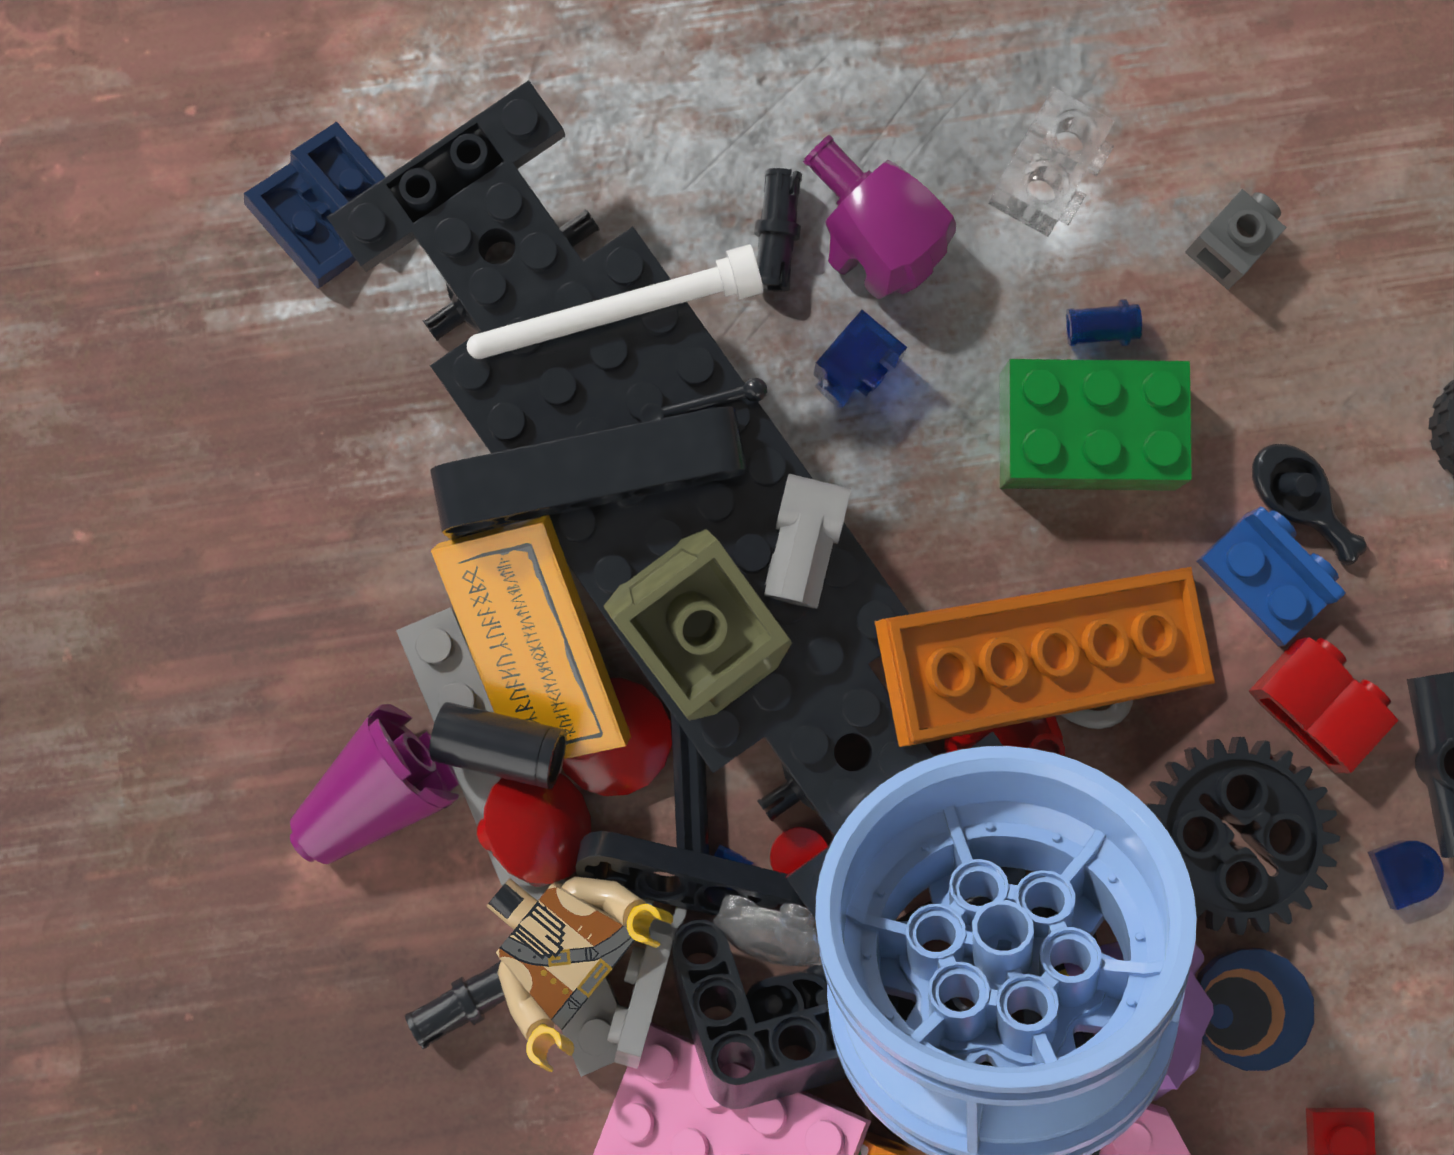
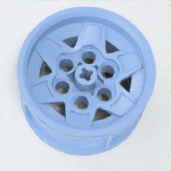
M985 746L961 749L916 763L879 785L852 811L835 835L826 854L819 875L815 920L820 957L827 981V999L832 1035L838 1057L847 1078L858 1096L889 1130L908 1144L928 1155H1091L1123 1134L1143 1114L1164 1081L1173 1056L1196 941L1197 918L1194 893L1183 858L1170 834L1155 814L1123 785L1095 768L1056 753L1012 746ZM1000 867L1021 868L1034 872L1022 878L1018 885L1008 884L1007 876ZM929 888L932 904L918 908L908 921L897 922L896 919L904 908L918 894ZM982 896L988 897L992 902L984 906L970 905L965 900L970 897ZM1036 907H1046L1057 911L1058 914L1053 917L1044 918L1033 914L1031 910ZM1104 919L1111 927L1119 943L1124 961L1101 953L1097 941L1093 938V935ZM931 940H943L951 945L948 949L941 952H931L922 947L923 944ZM1062 963H1073L1081 967L1085 972L1077 976H1066L1060 974L1054 967ZM887 994L916 1002L906 1022L897 1013ZM964 997L973 1001L975 1006L969 1010L958 1012L946 1008L944 1003L951 998ZM1029 1009L1040 1014L1043 1019L1035 1024L1026 1025L1014 1020L1011 1014L1018 1010ZM1080 1031L1097 1033L1093 1038L1076 1049L1074 1033ZM984 1061L990 1062L993 1066L979 1064Z

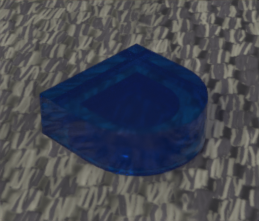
M1400 840L1368 852L1390 909L1399 910L1428 899L1438 891L1444 877L1442 860L1438 853L1426 843Z

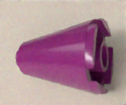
M381 704L373 710L291 817L290 827L292 833L290 834V841L302 858L309 862L316 860L322 864L333 863L449 807L458 799L459 794L451 792L459 785L453 767L433 762L430 759L431 735L426 731L417 738L405 726V724L413 719L405 711L391 704Z

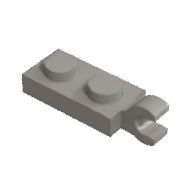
M643 899L647 904L653 906L654 901ZM675 907L672 924L661 921L658 918L652 921L649 927V934L653 940L661 943L659 947L655 948L650 945H646V949L633 947L624 982L635 985L629 1008L621 1005L616 1006L607 1038L608 1042L618 1044L615 1063L638 1069L672 948V942L675 933L683 925L686 908Z

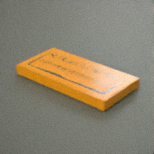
M546 515L438 543L431 550V553L494 713L565 729L567 732V744L564 759L626 746L631 738V734L550 516Z

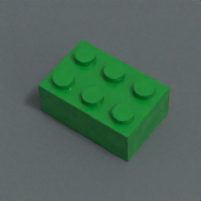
M1009 359L1000 372V489L1175 491L1192 480L1190 361Z

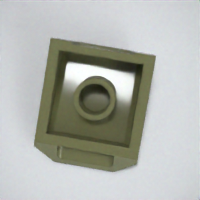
M707 529L681 539L676 546L628 582L620 585L603 606L689 721L720 712L777 669L792 644L718 539Z

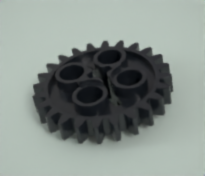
M1232 737L1228 753L1220 739L1207 740V758L1196 747H1188L1184 750L1188 767L1185 768L1176 762H1167L1165 767L1172 778L1171 783L1151 781V788L1161 799L1159 804L1145 803V805L1159 819L1180 851L1189 873L1194 893L1196 917L1199 918L1206 910V928L1214 931H1219L1227 917L1231 933L1237 935H1244L1248 918L1255 930L1262 933L1269 932V914H1272L1279 922L1289 925L1293 922L1289 904L1292 903L1300 908L1310 910L1313 906L1309 897L1304 892L1306 888L1327 889L1328 885L1316 874L1318 867H1336L1337 861L1322 853L1323 845L1334 844L1340 841V836L1324 832L1322 824L1336 817L1337 812L1335 810L1318 809L1316 804L1328 792L1327 788L1318 786L1307 788L1305 786L1313 771L1310 766H1300L1292 771L1289 770L1293 752L1289 750L1280 751L1270 759V742L1266 740L1257 741L1252 747L1250 754L1245 737ZM1237 775L1246 781L1250 791L1247 802L1239 809L1230 804L1226 794L1228 783ZM1202 794H1206L1210 798L1214 808L1225 821L1231 824L1246 826L1241 833L1242 838L1257 853L1267 858L1275 866V875H1268L1263 864L1249 848L1229 844L1235 836L1233 831L1216 815L1207 811L1200 803L1199 798ZM1193 817L1201 819L1207 829L1206 841L1196 850L1190 849L1183 838L1184 826ZM1279 820L1287 823L1292 836L1289 846L1281 853L1273 849L1269 839L1270 829ZM1241 862L1248 870L1249 881L1242 892L1233 894L1227 887L1226 874L1231 865Z

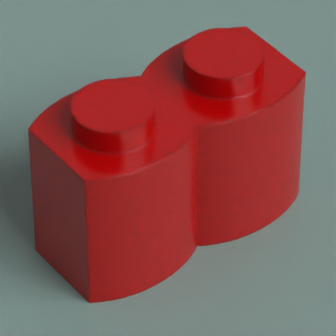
M1310 637L1297 639L1254 684L1249 693L1271 716L1290 730L1303 746L1335 773L1351 774L1399 720L1388 708L1391 700L1386 693L1368 680L1363 679L1360 683L1355 680L1344 667L1347 662L1346 657L1332 643L1322 638H1318L1316 641Z

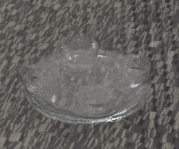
M730 895L723 899L720 911L714 918V924L724 932L728 943L750 957L778 966L799 968L822 965L817 929L814 928L816 920L807 908L795 904H784L778 912L758 907L751 900L740 896Z

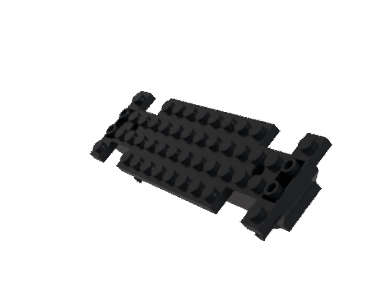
M529 80L327 217L365 272L371 270L414 239L417 240L445 281L449 298L452 301L426 320H422L436 341H439L441 337L465 321L470 327L477 330L478 333L671 280L633 226L583 261L573 247L600 230L594 219L591 218L590 213L584 209L582 213L559 228L518 171V168L565 137L563 127ZM509 242L515 245L513 256L505 263L491 264L485 261L488 249L495 243ZM687 301L483 359H476L468 353V340H466L430 365L490 453L641 423L639 419L640 410L648 403L658 404L662 408L744 386L742 378ZM746 398L707 408H735L748 468L746 473L720 481L549 516L567 564L713 773L764 738L781 761L784 776L787 780L762 799L757 800L764 810L779 798L784 797L783 801L766 812L769 819L774 821L776 817L801 800L803 804L818 814L832 836L835 837L852 811L879 785L914 764L934 757L924 743L899 747L889 693L868 665L881 656L875 621L909 615V613L844 522L838 544L833 543L817 609L798 606L764 596L771 558L775 552L780 530L776 529V524L788 475L793 474L805 478H813L759 402H752ZM707 529L718 539L792 644L777 669L720 712L689 721L603 606L620 585L628 582L676 546L681 539ZM992 731L966 749L1003 745ZM846 734L860 736L865 740L869 748L867 762L862 768L855 771L843 769L837 763L834 755L837 741ZM831 845L786 876L814 919L819 875Z

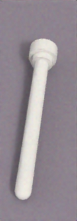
M749 244L726 251V258L715 260L716 267L475 334L467 342V351L472 357L483 359L722 291L725 297L737 294L739 300L762 294L763 285L753 249Z

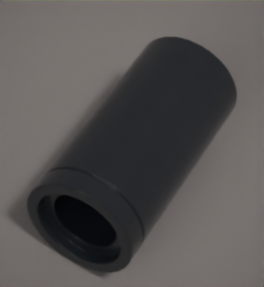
M445 702L437 714L432 729L429 748L430 759L441 764L552 789L557 782L563 765L567 732L565 729Z

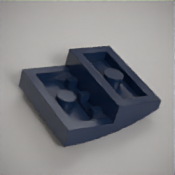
M335 122L290 151V163L244 192V205L315 287L319 289L356 261L327 217L384 179L385 176L339 123Z

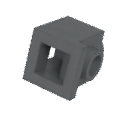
M1241 189L1185 253L1229 290L1244 276L1287 227L1278 220L1281 216V210L1270 197L1260 192H1255L1250 196ZM1237 224L1252 237L1242 236L1237 230Z

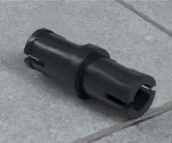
M769 168L765 170L763 209L761 219L755 221L754 235L759 237L757 265L762 285H764L763 290L785 292L790 290L794 241L800 239L801 226L796 221L798 196L802 182V173L799 171L792 173V169Z
M501 961L468 980H465L462 976L451 983V990L426 1005L405 1014L407 1024L422 1049L429 1047L430 1044L468 1022L476 1025L485 1019V1012L506 1000L497 973Z

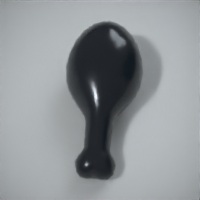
M1271 444L1257 453L1252 463V480L1254 488L1264 505L1270 511L1274 510L1280 513L1288 521L1311 526L1334 547L1335 554L1340 562L1344 565L1354 564L1359 556L1367 550L1364 537L1351 533L1335 515L1329 481L1324 469L1317 460L1307 452L1288 444Z

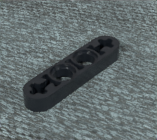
M591 832L585 835L580 842L576 862V874L578 877L616 881L639 898L770 929H795L802 926L806 921L807 907L787 880L786 876L788 874L615 832ZM653 872H665L675 876H664ZM712 886H723L732 890L718 889Z

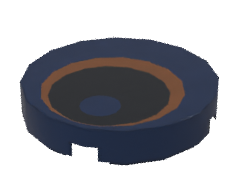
M1238 948L1215 956L1198 973L1196 979L1213 1003V1015L1202 1037V1044L1217 1059L1243 1071H1269L1290 1062L1306 1045L1314 1025V997L1305 976L1288 959L1262 948Z

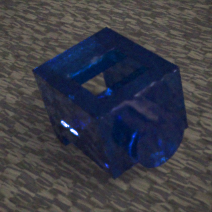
M861 309L815 362L813 375L819 380L815 386L825 398L839 408H843L846 403L849 404L859 392L868 398L889 373V370L883 366L885 361L895 369L902 361L907 346Z

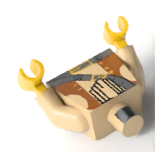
M574 877L567 880L564 884L554 882L538 901L511 878L505 882L486 907L513 929V932L496 952L501 960L497 973L510 1014L528 1041L526 1052L529 1059L547 1072H552L554 1069L547 1061V1053L552 1045L556 1043L569 1056L573 1054L575 1049L573 1042L555 1030V1025L561 1030L565 1028L635 940L655 948L659 947L661 943L651 938L649 927L656 918L672 924L673 916L669 912L647 904L616 881Z

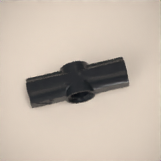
M1454 672L1407 679L1420 747L1415 757V769L1418 777L1428 788L1442 858H1454V779L1450 778L1444 768L1446 753L1450 749L1454 750Z

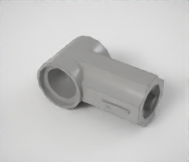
M793 474L788 475L776 524V529L780 530L775 552L772 554L764 596L798 606L817 609L833 543L838 544L851 488Z

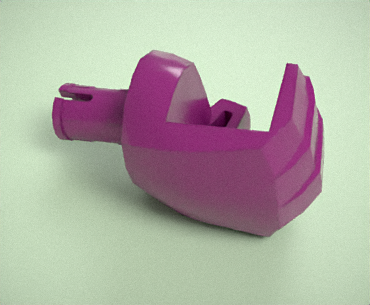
M831 135L826 136L804 158L803 163L809 166L839 198L836 202L838 207L825 221L830 234L828 262L842 275H846L860 262L866 272L864 286L877 299H882L894 292L902 295L910 292L921 285L933 273L934 267L946 255L947 246L956 233L954 216L927 187L899 165L887 160L873 172L868 170L864 173L834 142V138Z

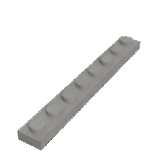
M452 607L396 630L434 722L445 702L494 712ZM452 766L478 826L479 821L484 818V806L490 790L501 778ZM487 850L502 886L511 878L537 901L550 887V885L543 888L534 887L509 874L493 856L492 852ZM567 878L562 879L558 882L564 884L567 881ZM608 976L604 978L562 1030L563 1035L574 1044L575 1049L572 1057L581 1077L612 1064L615 1060L618 1044L608 1042L607 1038L616 1006L620 1004Z

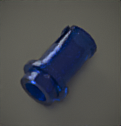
M1127 299L1119 300L1118 306L1075 310L1070 308L1066 310V335L1069 346L1108 341H1120L1122 346H1129L1131 340L1141 339L1140 306L1139 304L1129 305Z

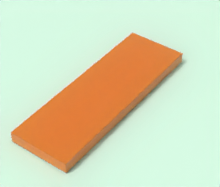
M1191 567L875 621L899 747L1215 683Z

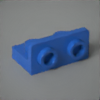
M1260 506L1246 513L1196 562L1279 647L1286 645L1325 606L1338 602L1346 592L1336 582L1339 576L1333 566L1318 554L1312 553L1310 555L1294 539L1297 536V532L1292 524L1280 513L1274 510L1268 512L1264 507Z

